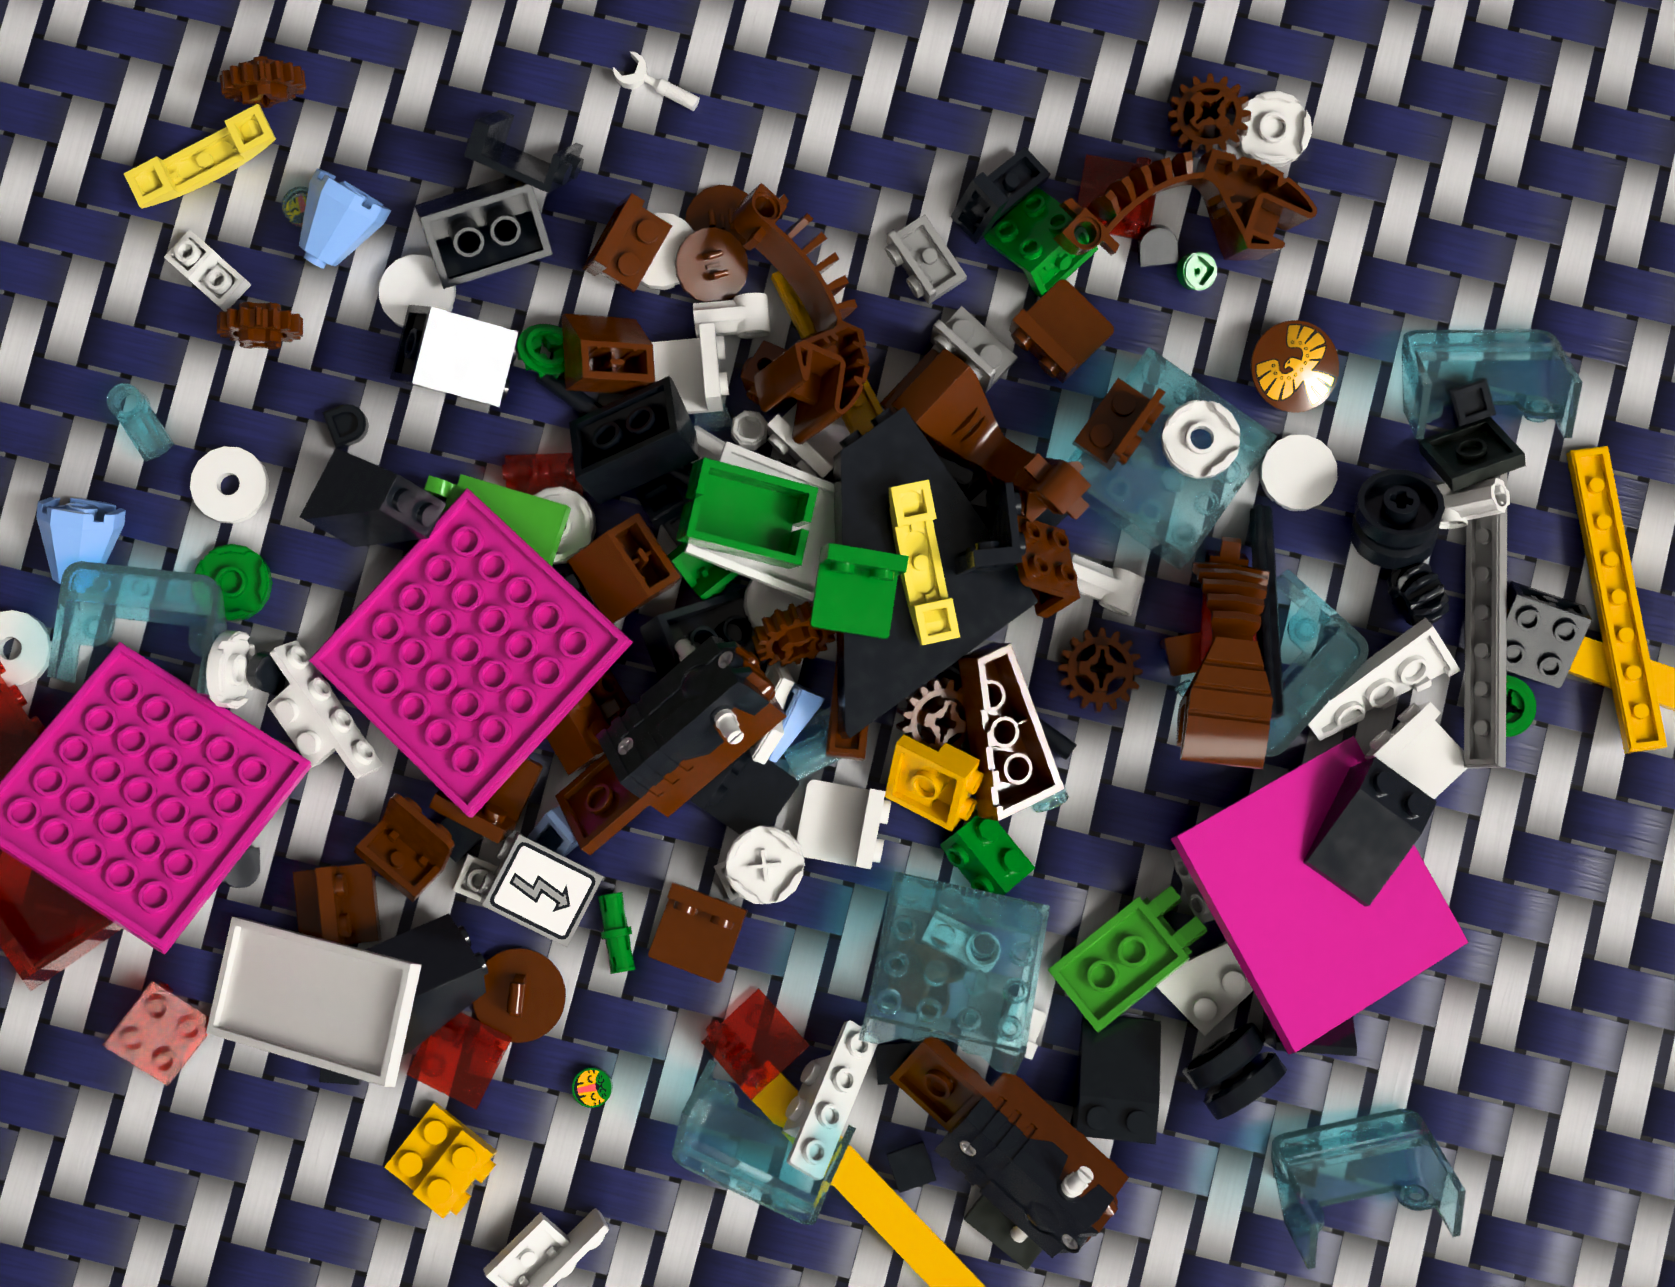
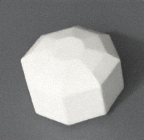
M744 410L733 418L731 438L738 446L748 450H756L767 441L768 422L760 412Z

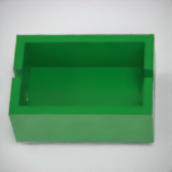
M704 457L693 463L685 497L693 501L683 506L676 540L786 569L802 566L809 530L799 529L791 532L792 526L800 527L811 523L818 488Z

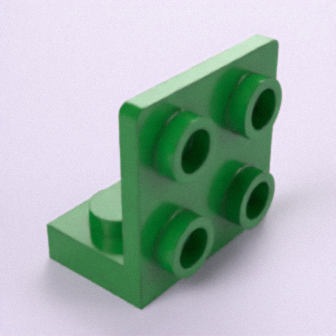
M1037 188L984 236L987 244L1023 270L1033 292L1041 298L1059 280H1066L1098 250V247L1096 246L1087 253L1078 256L1066 252L1053 238L1072 217L1059 206L1061 203L1040 188ZM1076 226L1074 229L1076 240L1081 244H1088V232L1083 227Z
M828 543L821 547L810 626L812 628L880 639L888 638L890 635L897 579L899 575L907 572L909 556Z

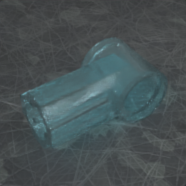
M123 383L114 386L109 391L107 406L118 418L144 461L147 462L158 458L175 445L150 406L148 397L135 386ZM135 395L137 399L135 408L129 412H122V400L126 396Z
M828 728L787 748L783 753L797 781L843 759L825 756Z

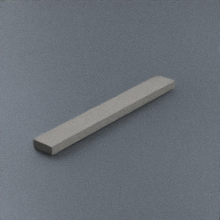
M1507 473L1493 477L1503 480L1507 489ZM1507 507L1505 513L1468 520V525L1466 526L1464 768L1469 769L1506 767Z

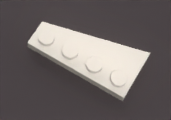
M1424 618L1324 692L1313 698L1309 703L1300 708L1298 712L1314 735L1321 741L1364 720L1367 711L1373 708H1382L1384 710L1397 703V696L1413 688L1418 693L1432 686L1431 679L1443 673L1450 677L1461 670L1434 626Z

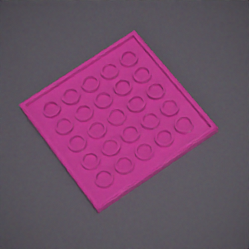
M466 488L438 519L429 538L420 539L309 661L468 817L473 818L633 642L472 491Z
M119 642L0 781V849L165 955L312 767L311 762L228 709L216 706L204 694Z
M1354 736L1345 739L1171 838L1288 1054L1296 1053L1469 943L1415 845L1407 853L1370 906L1366 907L1303 863L1350 767L1367 761Z

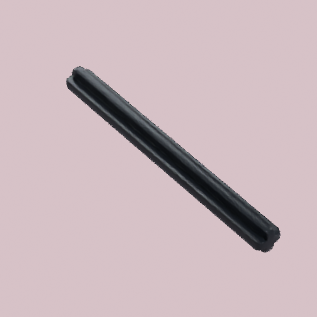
M1258 504L1249 511L1253 568L1269 570L1270 574L1267 594L1264 599V610L1259 615L1261 616V626L1256 632V639L1273 697L1271 720H1277L1285 713L1273 511L1270 506Z

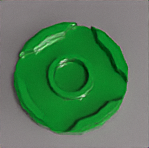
M228 544L214 548L208 552L209 554L203 560H200L195 568L192 584L195 598L205 611L215 618L235 622L249 619L262 610L270 598L273 584L270 568L262 556L246 546Z

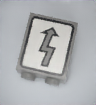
M516 831L513 839L508 836L504 839L496 855V858L500 859L501 862L495 874L488 871L478 890V893L483 895L480 902L482 906L568 947L603 876L599 872L587 866L584 867L526 838L523 834Z

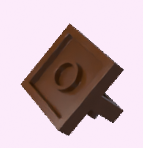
M633 193L617 205L582 267L583 270L593 276L599 273L632 293L638 288L672 228L671 224L643 208L642 206L645 201Z
M363 863L347 866H328L315 868L314 870L293 872L299 933L344 945L381 940L375 872L370 865Z

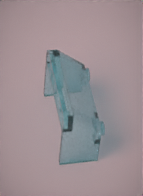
M1537 329L1414 330L1404 334L1401 349L1403 411L1415 439H1424L1426 423L1441 417L1443 406L1450 405L1446 391L1447 388L1481 377L1487 378L1494 405H1516L1518 411L1527 420L1541 423L1548 419H1554L1563 437L1572 438L1583 382L1557 337L1552 333Z
M85 561L75 562L65 569L61 579L47 677L67 683H75L80 646L96 647L108 642L113 635L116 618L190 626L188 637L190 649L195 655L202 658L197 693L210 697L206 681L208 655L218 635L228 630L223 593L217 581L202 574Z
M1289 569L1276 577L1277 588L1300 608L1290 619L1287 632L1290 640L1302 653L1282 674L1285 714L1277 720L1270 719L1265 757L1277 756L1288 748L1366 661L1369 652L1366 639ZM1186 679L1178 684L1174 690L1183 697L1191 681Z
M709 1059L681 1113L672 1151L673 1159L683 1168L787 1218L805 1225L815 1224L846 1156L856 1128L848 1125L843 1138H839L823 1179L814 1180L787 1163L788 1155L796 1138L782 1131V1127L737 1107L739 1098L735 1094L734 1087L723 1080H712L717 1062Z
M1395 1109L1287 1132L1274 1138L1271 1148V1160L1284 1223L1307 1269L1316 1268L1318 1232L1322 1230L1325 1219L1321 1207L1393 1191L1401 1205L1414 1211L1436 1208L1452 1237L1460 1236L1466 1190L1423 1118L1418 1113L1408 1109Z

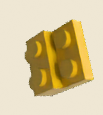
M903 734L895 745L885 797L952 832L962 819L967 821L971 817L976 807L977 800L971 798V794L974 795L984 777V774L978 771L980 760L947 743L939 751H936Z
M436 1102L384 1168L414 1191L412 1194L444 1219L450 1212L457 1216L471 1198L466 1191L475 1179L482 1183L496 1166L491 1159L497 1150Z

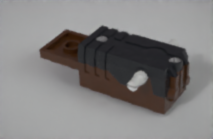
M710 636L697 648L691 645L688 639L679 640L675 644V650L680 655L679 659L681 662L640 697L641 700L637 704H631L625 710L626 713L623 716L619 715L610 722L611 726L608 729L604 728L595 735L604 754L555 795L581 850L592 855L649 805L666 817H669L787 717L775 697V686L766 677L765 673L760 670V661L751 651H746L735 641L726 642L724 639Z
M931 1032L891 1075L890 1079L948 1131L934 1151L942 1158L946 1157L951 1161L949 1164L957 1172H963L966 1175L964 1178L971 1185L974 1186L976 1184L981 1189L979 1192L1016 1225L1010 1231L1014 1241L1022 1243L1029 1237L1051 1258L1059 1253H1078L1092 1236L1100 1233L1107 1221L1118 1210L1116 1195L1129 1177L1111 1159L1107 1158L1087 1140L1084 1134L1076 1130L1053 1106L1045 1102L1022 1078L1018 1077L1008 1067L989 1085L976 1070L969 1067L946 1043Z

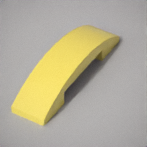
M256 104L225 120L224 122L227 127L164 160L156 156L125 172L124 176L139 207L143 209L199 189L239 168L266 149L276 140V137L261 106Z
M929 480L889 487L890 514L896 554L909 556L907 572L901 574V579L920 645H927L959 638L960 633L953 598H948L933 520L937 518Z

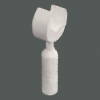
M630 51L631 57L638 64L634 74L622 76L613 67L615 79L623 88L635 89L646 82L653 86L657 93L692 111L696 109L700 97L679 88L665 79H654L649 76L645 60L636 52Z

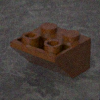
M565 313L562 315L566 390L631 394L655 382L653 344L636 319Z
M639 513L602 534L566 562L594 606L613 624L671 589L681 578Z
M610 669L606 671L546 737L568 775L593 764L604 754L595 735L604 728L608 729L611 726L610 722L619 715L623 716L626 713L625 710L631 705Z

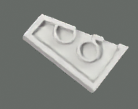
M1227 941L1196 957H1191L1189 961L1156 986L1204 1036L1253 991Z

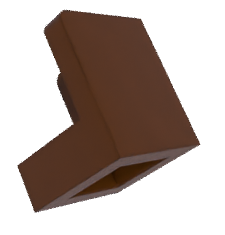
M1210 630L1164 638L1159 642L1161 650L1165 649L1171 676L1175 677L1197 672L1212 642Z

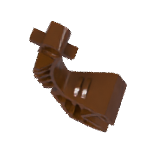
M1212 149L1201 156L1196 173H1193L1192 151L1178 153L1172 160H1170V157L1152 162L1149 167L1145 165L1131 171L1127 176L1111 183L1087 208L1083 209L1072 198L1064 201L1059 206L1072 219L1053 239L1071 255H1083L1097 245H1100L1112 256L1117 252L1120 244L1109 233L1129 212L1145 199L1159 192L1178 186L1192 185L1200 191L1204 199L1224 260H1259L1285 247L1283 240L1273 237L1276 227L1287 231L1316 216L1317 207L1297 183L1289 177L1284 178L1283 172L1267 163L1262 165L1259 160L1243 156L1237 159L1235 154ZM1095 216L1107 221L1106 224L1103 225ZM1076 226L1086 229L1089 235L1088 244H1081L1076 240L1074 236Z
M761 183L734 210L732 215L733 225L739 234L747 240L743 247L749 251L755 247L793 287L813 323L815 333L798 340L791 348L754 376L755 388L763 412L770 410L788 395L798 399L792 439L797 444H803L843 416L855 404L864 388L863 384L867 381L870 370L868 364L870 362L867 349L864 348L866 342L863 329L842 321L857 308L855 299L837 304L834 298L838 292L849 284L846 275L828 285L821 276L822 273L839 260V257L835 252L816 266L807 257L808 254L828 238L823 232H820L800 249L792 238L814 218L806 213L783 232L775 223L787 208L786 205L789 200L785 194L778 198Z
M932 348L880 402L884 410L890 408L893 413L905 407L938 456L977 472L983 469L986 471L987 481L994 488L1006 482H1013L1014 492H1018L1021 498V515L1029 523H1032L1047 508L1053 514L1064 515L1067 513L1072 519L1077 520L1090 506L1081 497L1092 486L1080 474L1084 466L1079 461L1067 462L1061 459L1043 458L1039 453H1031L1004 437L977 375L969 365L945 348L940 353Z
M1221 537L1220 551L1207 549L1205 562H1192L1191 570L1202 584V592L1207 597V607L1211 612L1212 642L1180 701L1177 717L1176 745L1181 746L1180 760L1263 769L1270 730L1273 697L1266 671L1264 670L1258 641H1253V635L1261 626V616L1259 615L1264 610V599L1267 594L1270 572L1269 570L1248 567L1249 559L1245 554L1240 553L1241 539Z

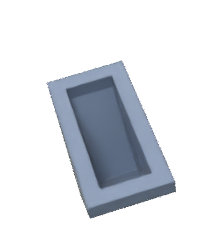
M560 806L548 811L527 837L564 857L579 845Z

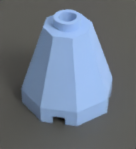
M317 168L309 183L299 246L306 251L304 255L306 260L324 269L326 264L337 266L384 225L391 210L346 181L339 183L334 180L336 178L335 175Z
M49 497L38 501L36 518L51 576L54 581L62 584L63 590L84 592L86 591V586H92L97 583L124 527L126 510L122 508L116 510V505L112 503L83 498H70V502L66 505H60V498Z

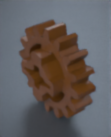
M267 56L253 57L254 59L251 61L238 63V66H229L230 70L221 71L220 83L222 94L225 95L226 99L234 98V102L242 101L243 105L259 104L261 108H271L277 103L295 99L296 95H303L304 90H306L305 73L302 71L301 66H293V63H284L283 60L267 59Z
M1208 73L1205 83H1201L1198 77L1195 76L1192 78V88L1189 89L1182 84L1179 87L1181 98H1171L1170 106L1175 110L1168 112V122L1175 124L1170 127V135H1181L1178 140V147L1181 149L1188 144L1191 145L1192 156H1195L1199 149L1205 150V153L1212 149L1226 152L1227 144L1237 148L1240 143L1238 135L1246 136L1248 133V126L1245 122L1251 120V111L1243 109L1248 106L1249 98L1248 96L1238 98L1241 86L1236 84L1232 88L1227 87V76H1224L1219 83L1214 82L1212 73ZM1186 107L1193 116L1187 126L1183 116ZM1231 107L1235 114L1233 125L1230 124V120L1225 116ZM1203 113H1205L1208 116L1212 115L1213 113H1216V120H1214L1212 117H1208L1207 119L1202 120Z
M242 302L239 303V310L229 308L227 312H219V315H217V334H220L222 338H230L231 341L239 340L240 347L247 349L281 348V341L290 343L303 337V318L300 317V314H291L289 310L281 311V305L277 303Z
M805 601L797 607L793 603L789 604L788 610L781 611L776 609L770 617H763L761 619L763 626L754 627L755 635L751 639L760 661L767 660L770 666L779 661L781 667H785L793 661L798 665L801 663L802 658L805 657L814 659L820 651H826L828 649L826 643L835 642L834 634L836 631L812 628L810 626L812 607L809 601Z
M1105 628L1098 629L1096 637H1093L1089 630H1085L1083 632V642L1073 637L1069 643L1074 650H1063L1060 655L1067 660V664L1057 667V671L1066 673V678L1059 685L1060 687L1070 686L1072 689L1067 696L1068 700L1074 699L1076 696L1081 698L1079 708L1084 709L1090 702L1093 703L1095 713H1099L1102 710L1103 704L1106 703L1108 708L1113 711L1117 709V698L1124 703L1131 700L1126 692L1127 689L1133 691L1139 689V685L1132 679L1143 674L1142 669L1135 668L1133 665L1141 656L1140 654H1129L1128 649L1133 644L1131 640L1123 645L1118 642L1120 632L1116 631L1108 638L1106 637ZM1093 646L1091 658L1087 661H1076L1082 650ZM1110 648L1120 655L1123 663H1117L1109 654ZM1099 658L1102 661V667L1109 669V673L1102 677L1100 683L1097 673L1090 670L1091 667L1098 663ZM1076 678H1083L1090 686V693L1086 692L1078 684ZM1124 679L1117 691L1107 695L1108 684L1112 680Z
M942 677L940 683L937 679L933 678L927 682V687H920L915 691L916 694L913 697L909 695L904 699L908 703L906 708H897V713L904 716V721L897 723L896 728L906 732L904 735L936 751H939L945 743L962 751L960 745L963 742L969 744L962 685L958 682L954 684V681L947 677ZM956 706H958L959 715L956 712ZM917 724H919L921 728L920 735L918 732Z

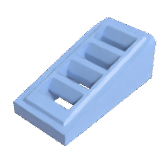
M794 683L784 707V712L787 716L782 721L784 735L768 758L770 761L775 763L818 711L825 700L824 697L807 687Z

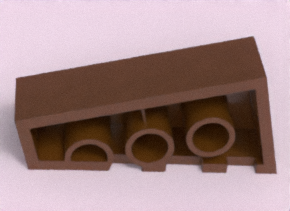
M989 643L960 658L958 662L970 755L980 760L978 771L984 774L981 785L975 793L978 817L1000 821L1064 790L1012 644Z

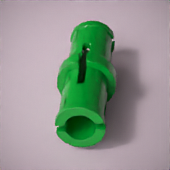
M623 892L597 896L604 929L601 932V938L606 941L610 974L635 970L629 936L632 934L631 926L628 927Z

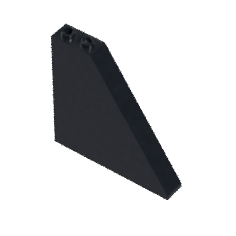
M905 407L896 413H893L890 408L886 409L870 421L874 428L862 436L860 431L856 430L839 442L843 449L833 456L835 544L896 554L890 514L889 487L929 480L937 518L933 520L948 598H953L960 637L920 645L906 601L901 575H899L888 638L880 639L836 631L838 733L842 739H848L857 734L1039 602L1030 588L1022 584L1015 566L997 572L956 575L954 559L966 554L965 549L975 547L976 543L991 541L990 530Z

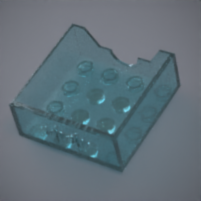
M1148 347L1124 382L1150 400L1158 388H1161L1166 393L1159 402L1166 407L1147 434L1142 430L1138 431L1137 435L1143 438L1136 450L1125 465L1117 461L1111 471L1079 448H1076L1067 462L1079 461L1084 466L1080 474L1092 486L1081 497L1090 505L1091 509L1180 570L1190 561L1277 436ZM1204 400L1220 403L1233 414L1240 428V448L1237 457L1225 471L1212 478L1195 479L1180 474L1170 466L1162 452L1161 434L1164 423L1177 407L1188 401ZM1196 429L1191 432L1190 439L1196 448L1207 449L1210 447L1211 436L1207 431Z
M895 871L887 898L858 1040L881 1044L899 1038L911 1041H921L929 1037L946 1039L957 1043L965 1053L981 1056L996 1071L1016 1075L1026 1054L1050 906Z

